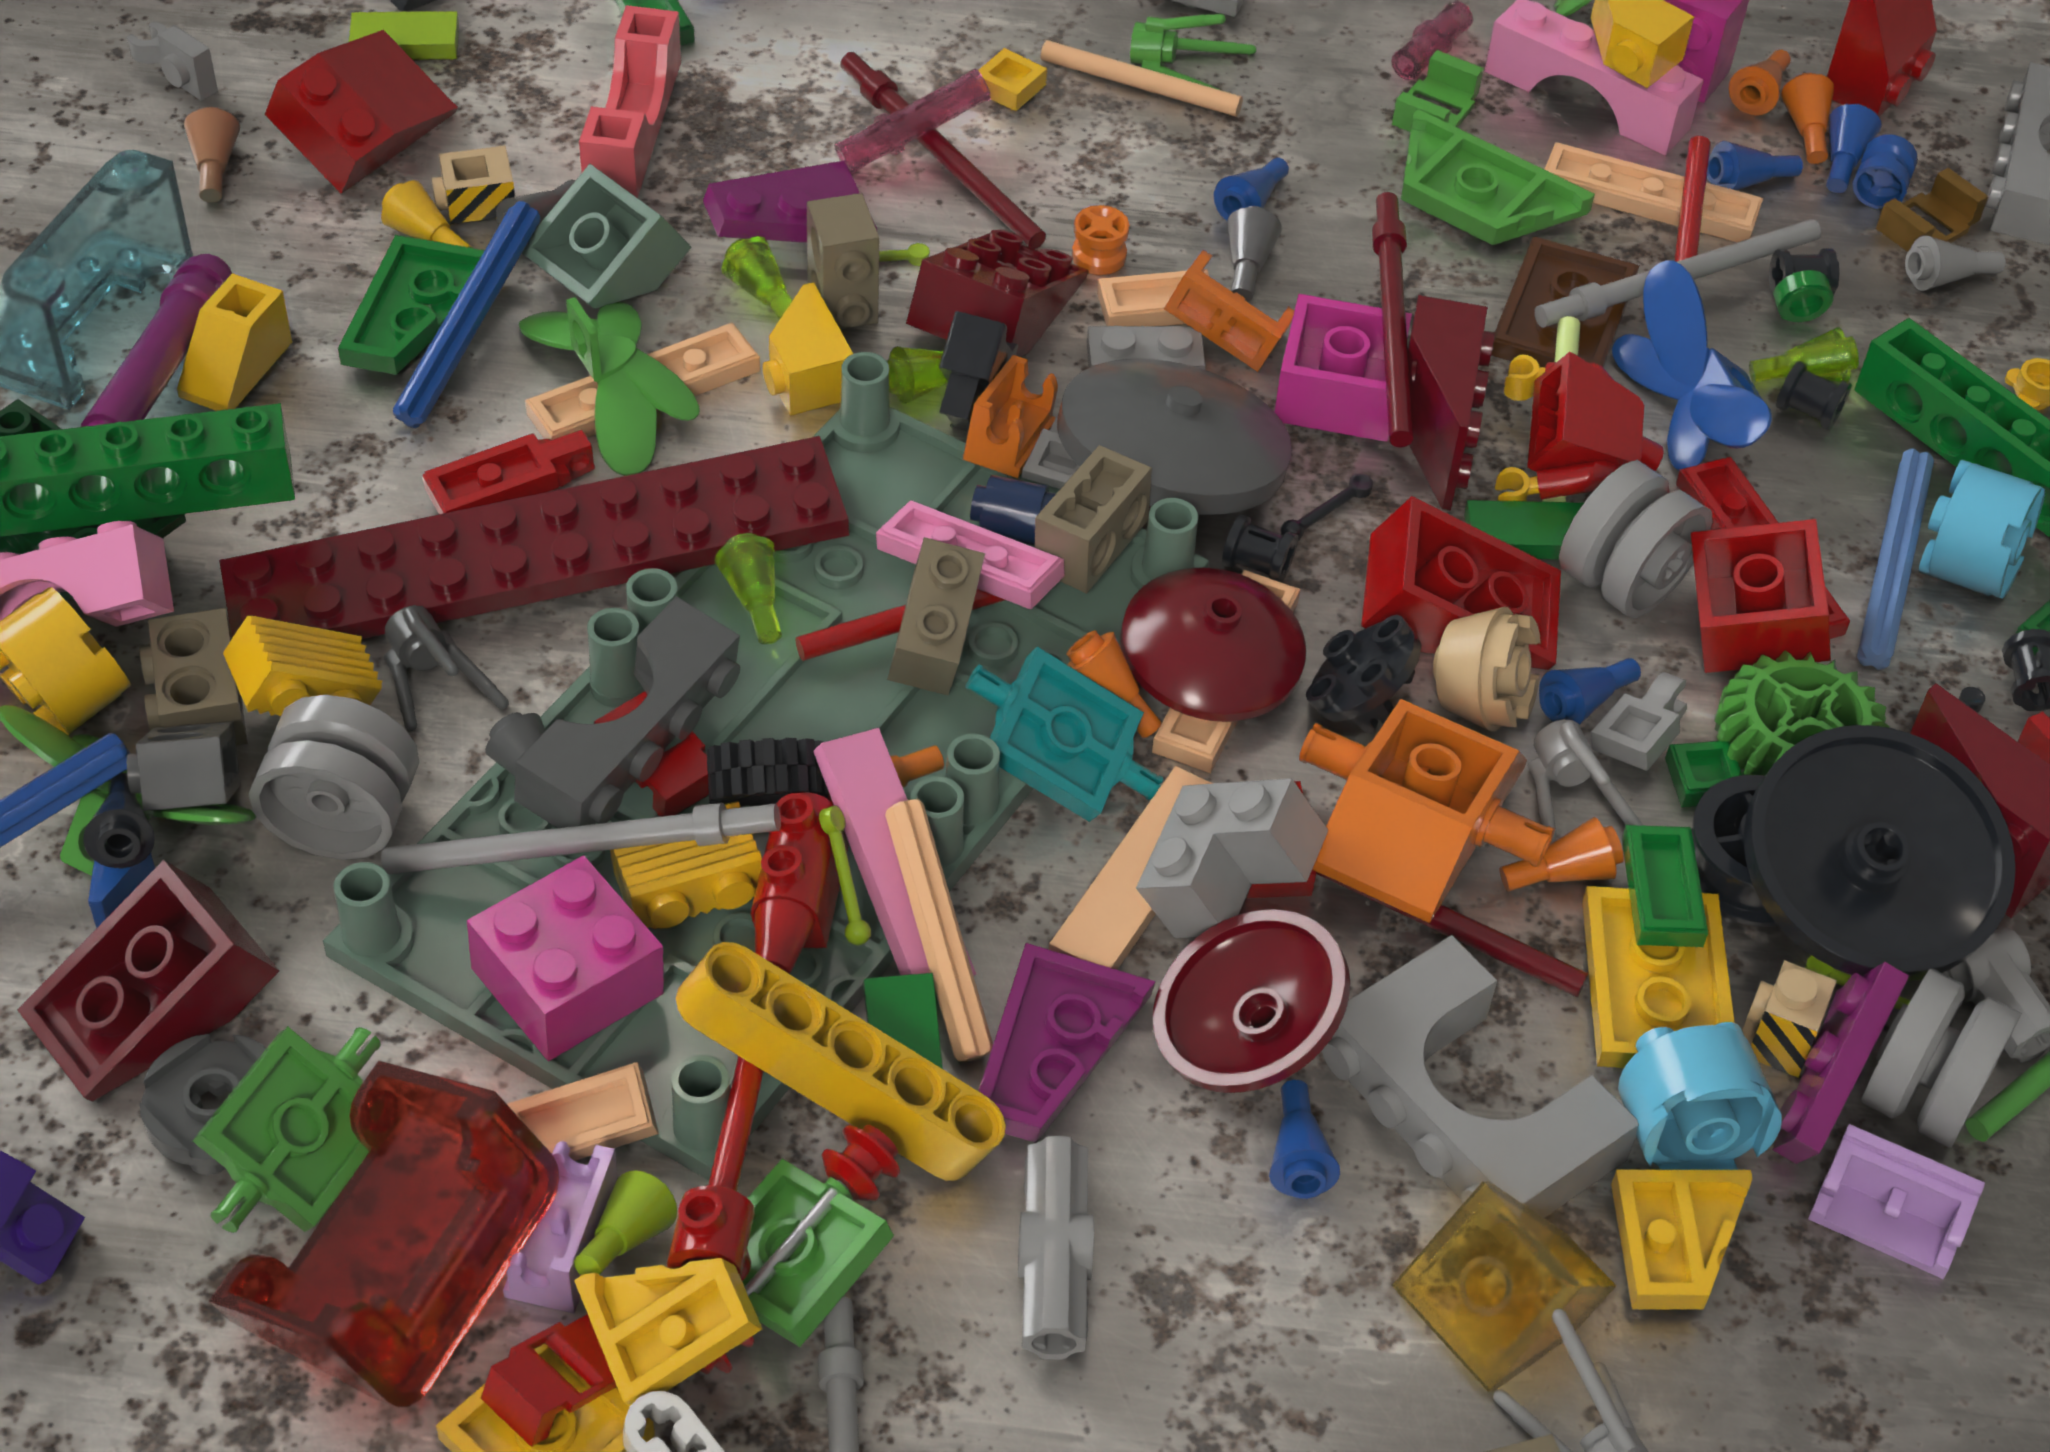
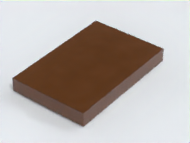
M1533 236L1496 327L1491 356L1512 361L1518 355L1526 354L1537 360L1539 367L1546 368L1548 362H1554L1558 323L1544 328L1540 327L1534 314L1536 306L1567 297L1572 289L1592 282L1602 286L1636 275L1640 265ZM1628 301L1607 307L1603 315L1580 321L1578 356L1586 362L1597 363L1604 368Z

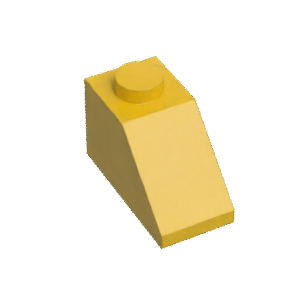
M1594 0L1591 21L1605 66L1649 88L1684 59L1694 16L1664 0Z
M814 282L801 287L770 333L769 361L763 362L762 366L764 380L769 393L772 396L779 394L790 416L841 403L842 364L847 357L853 354Z

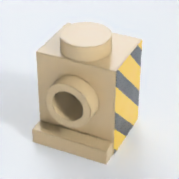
M506 146L439 154L442 177L431 178L433 195L437 208L440 211L448 210L450 224L496 219V210L499 203L504 199L515 197L514 182Z
M1784 960L1775 985L1761 981L1742 1028L1744 1036L1751 1044L1758 1062L1799 1077L1819 1031L1837 980Z

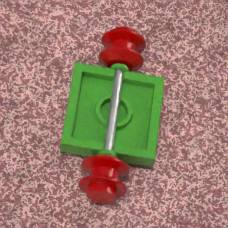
M846 1125L842 1133L848 1146L842 1153L831 1149H825L822 1152L825 1172L829 1178L825 1183L786 1160L781 1159L748 1197L755 1208V1215L747 1247L751 1258V1268L747 1277L742 1282L759 1321L798 1347L802 1346L894 1237L885 1219L852 1200L877 1201L880 1194L874 1181L878 1176L883 1174L896 1178L900 1174V1167L894 1159L898 1154L897 1147L883 1132L874 1126L865 1125L861 1130L855 1126ZM753 1336L739 1345L752 1347L754 1345ZM725 1353L699 1371L709 1374L715 1367L722 1372L730 1373L733 1367L727 1353Z

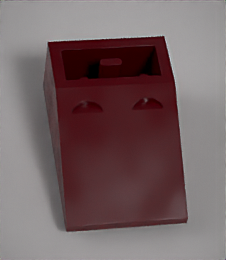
M992 230L991 233L969 239L966 243L953 248H946L945 251L922 260L906 324L947 340L955 311L1006 324V343H1017L1016 356L1021 357L1031 351L1087 278L1089 270L1071 264L1072 257L1064 252L1054 249H1041L1038 251L1022 245L1023 238L1017 234L1004 230Z
M1418 295L1408 346L1413 441L1409 446L1441 509L1451 511L1455 489H1467L1473 454L1463 452L1465 447L1472 449L1477 447L1483 412L1473 411L1472 408L1479 409L1483 407L1489 372L1478 370V366L1489 367L1495 332L1484 330L1487 306Z

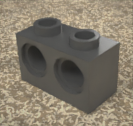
M234 721L153 728L136 743V753L127 755V778L131 794H141L143 811L227 803L241 785Z

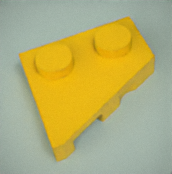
M1616 1169L1611 1188L1632 1309L1704 1310L1736 1226L1743 1202L1753 1180L1751 1170Z
M722 1258L691 1261L678 1269H669L664 1265L636 1268V1274L603 1277L597 1273L583 1274L574 1280L623 1403L629 1406L640 1396L649 1392H667L763 1329L735 1265Z

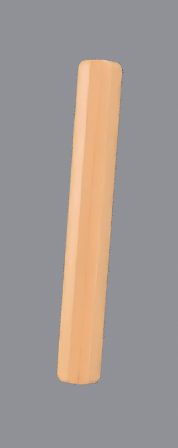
M919 799L901 801L887 809L885 816L930 973H933L934 987L954 1057L958 1062L974 1061L991 1053L993 1047L992 1038L924 804Z

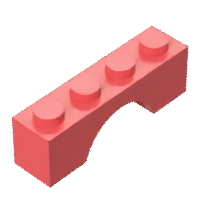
M626 5L615 36L612 81L606 107L591 106L579 140L581 172L591 164L637 198L681 65L678 11Z

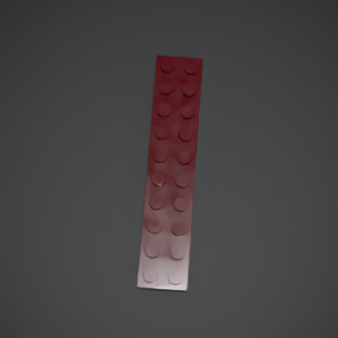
M820 436L221 559L219 563L232 638L247 616H256L362 636V639L385 635V626L389 618L404 607L413 605L423 606L428 609L436 623L624 584L628 582L632 575L644 569H661L671 574L850 536L848 516Z

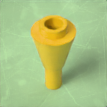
M410 180L405 183H398L385 194L382 200L381 221L385 226L413 238L473 248L450 229V225L419 181Z

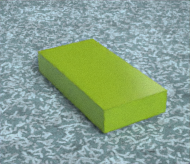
M457 11L351 13L349 42L384 30L412 60L457 59L459 35Z

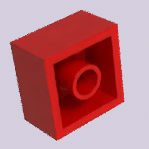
M1816 519L1691 532L1705 673L1740 670L1743 664L1753 666L1761 655L1768 656L1776 661L1785 650L1795 660H1802L1811 652L1815 662L1831 661L1829 612Z

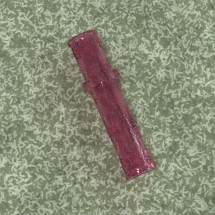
M974 68L953 82L938 88L890 115L884 112L874 117V124L835 143L836 154L840 161H845L852 175L867 164L889 153L895 156L905 151L904 145L915 138L952 120L963 112L983 102H987L991 99L989 88L980 72Z

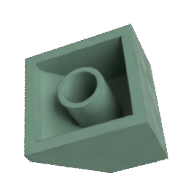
M589 164L535 229L522 254L593 309L656 291L692 247L660 214Z

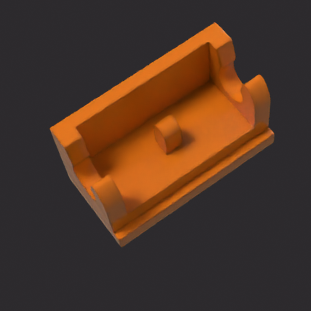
M1203 249L1183 275L1164 310L1197 332L1202 333L1203 336L1258 372L1288 329L1293 319L1294 310L1288 306L1277 322L1245 301L1246 298L1237 292L1233 293L1204 273V268L1213 255Z
M1012 355L973 405L963 460L1019 478L1043 428L1050 430L1056 418L1052 416L1058 391L1055 375L1050 373L1042 384V394H1033L1025 386V379L1029 375L1028 359Z

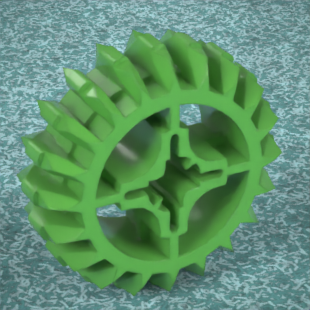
M1786 650L1776 661L1768 656L1761 655L1753 666L1743 664L1740 671L1735 674L1734 679H1730L1729 684L1724 687L1714 718L1716 722L1714 730L1718 732L1717 740L1729 741L1731 743L1727 755L1731 760L1738 761L1740 769H1744L1743 775L1764 776L1774 763L1791 747L1807 737L1824 730L1852 725H1873L1888 728L1890 726L1885 723L1886 706L1875 702V687L1858 686V671L1843 674L1837 670L1835 659L1827 665L1815 662L1811 652H1809L1802 660H1795Z

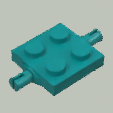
M1038 646L1026 657L1017 679L1011 684L989 672L980 664L970 675L965 688L972 690L997 706L995 727L989 738L999 748V767L1088 822H1091L1101 814L1112 787L1119 781L1143 795L1147 800H1151L1161 787L1160 784L1163 782L1162 776H1158L1132 760L1133 737L1144 712Z

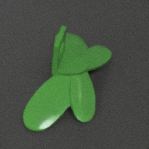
M576 297L566 300L567 312L548 311L523 318L519 322V328L524 336L547 346L575 351L594 381L597 382L598 387L595 399L596 439L603 460L617 474L627 476L642 473L650 466L656 448V409L683 421L693 420L699 415V404L693 392L683 381L659 361L636 348L641 336L642 323L638 312L631 305L616 302L602 306L599 309L597 319L588 317Z
M12 705L0 707V720L9 732L27 748L54 767L100 739L88 734H78L71 738L44 719L23 708ZM109 781L80 799L60 853L62 862L91 876L94 859L85 850L83 837L88 823L108 796ZM136 794V799L143 810L141 794ZM228 803L143 811L148 820H151L152 817L205 825L240 824L254 820L257 817L251 809Z

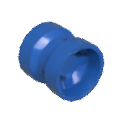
M1881 135L1875 137L1867 144L1861 159V165H1859L1853 180V192L1859 201L1874 209H1882L1885 203L1894 198L1900 202L1903 201L1918 162L1917 151L1913 144L1897 135Z

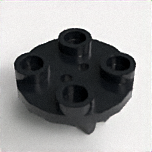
M1400 615L1390 616L1381 623L1370 626L1356 634L1351 630L1339 632L1326 643L1323 655L1327 659L1323 662L1312 684L1307 689L1306 698L1321 717L1333 722L1353 720L1366 733L1373 734L1378 726V720L1384 724L1394 709L1389 698L1404 683L1410 684L1415 675L1414 669L1420 658L1422 644L1414 630Z

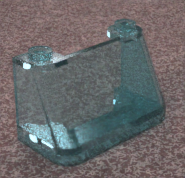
M126 150L118 153L103 165L6 270L0 282V387L70 410L86 392L82 374L73 370L77 365L73 348L63 345V343L115 285L140 293L146 287V278L156 274L169 273L171 280L184 260L193 257L173 161L138 150Z

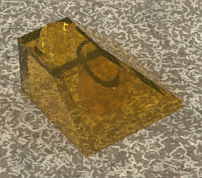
M1483 1181L1391 1286L1488 1392H1494L1563 1343V1339L1552 1319L1554 1310H1564L1576 1331L1617 1285L1567 1233L1491 1182Z

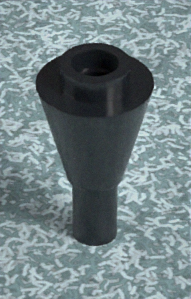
M123 772L109 780L108 796L88 823L83 837L84 846L88 854L96 862L110 868H128L141 863L150 855L155 843L153 828L136 799V794H131L127 773Z

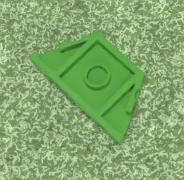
M1420 109L1414 112L1401 200L1491 245L1585 216L1591 211L1594 193Z

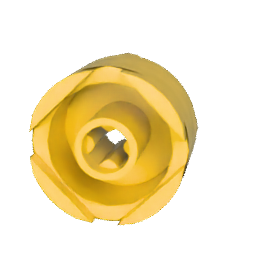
M48 587L0 621V670L5 666L9 667L0 674V678L23 705L28 704L32 709L41 705L33 714L69 735L121 696V693L128 689L131 683L105 647L101 648L90 634L89 630L91 629L55 589Z

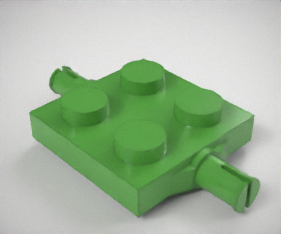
M286 1027L278 1033L192 1140V1142L225 1167L232 1180L236 1182L218 1207L210 1214L213 1221L218 1224L226 1219L238 1204L221 1228L228 1232L236 1233L239 1226L259 1201L273 1206L304 1232L315 1227L397 1119L393 1112L369 1093L363 1080L358 1076L360 1070L381 1046L376 1036L364 1043L372 1032L365 1028H356L343 1048L334 1056L315 1049L291 1028Z

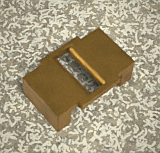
M1946 168L1937 173L1930 193L1925 195L1921 192L1904 203H1901L1896 198L1885 203L1876 229L1907 252L1911 249L1915 240L1924 235L1952 243L1967 234L1970 226L1980 221L1989 196L1950 168ZM1914 206L1918 207L1952 233L1944 235L1935 226L1912 211L1911 208Z

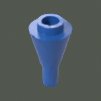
M1846 104L1835 108L1829 115L1832 165L1826 187L1831 192L1843 193L1847 190L1853 168L1856 167L1863 157L1867 144L1877 137L1881 131L1882 123L1879 116L1866 106Z
M1721 141L1709 155L1707 179L1711 184L1738 191L1770 180L1772 177H1797L1802 172L1803 162L1798 155L1772 156L1770 153L1729 141Z
M1277 157L1262 168L1221 179L1214 190V203L1219 214L1228 221L1229 216L1236 210L1250 206L1264 208L1274 186L1288 175L1289 166L1287 162Z
M1627 658L1606 668L1590 667L1548 671L1542 677L1539 685L1541 708L1552 722L1565 719L1573 720L1580 725L1615 690L1638 681L1641 677L1640 666L1634 659Z
M1290 1080L1281 1087L1284 1117L1279 1129L1269 1178L1271 1184L1279 1192L1296 1198L1308 1199L1331 1189L1339 1179L1340 1167L1314 1115L1311 1114L1308 1085L1301 1080Z

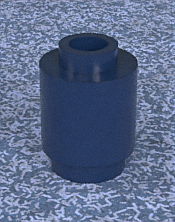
M991 475L987 486L977 485L975 488L970 510V520L979 522V527L1021 543L1035 545V517L1056 493H1050L1049 486Z

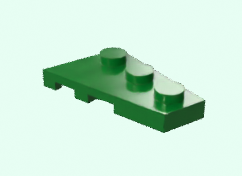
M395 235L338 346L340 364L397 375L433 340L485 250Z

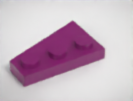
M843 160L709 183L703 203L718 237L807 243V201L859 194L860 192Z
M1025 943L979 1088V1092L992 1100L1003 1114L1006 1125L1005 1134L1034 1143L1039 1141L1149 1000L1156 981Z
M1884 962L1863 976L1858 973L1853 974L1844 987L1836 991L1818 1038L1807 1056L1806 1067L1798 1087L1789 1095L1780 1109L1782 1123L1772 1149L1773 1151L1795 1164L1821 1152L1909 975Z

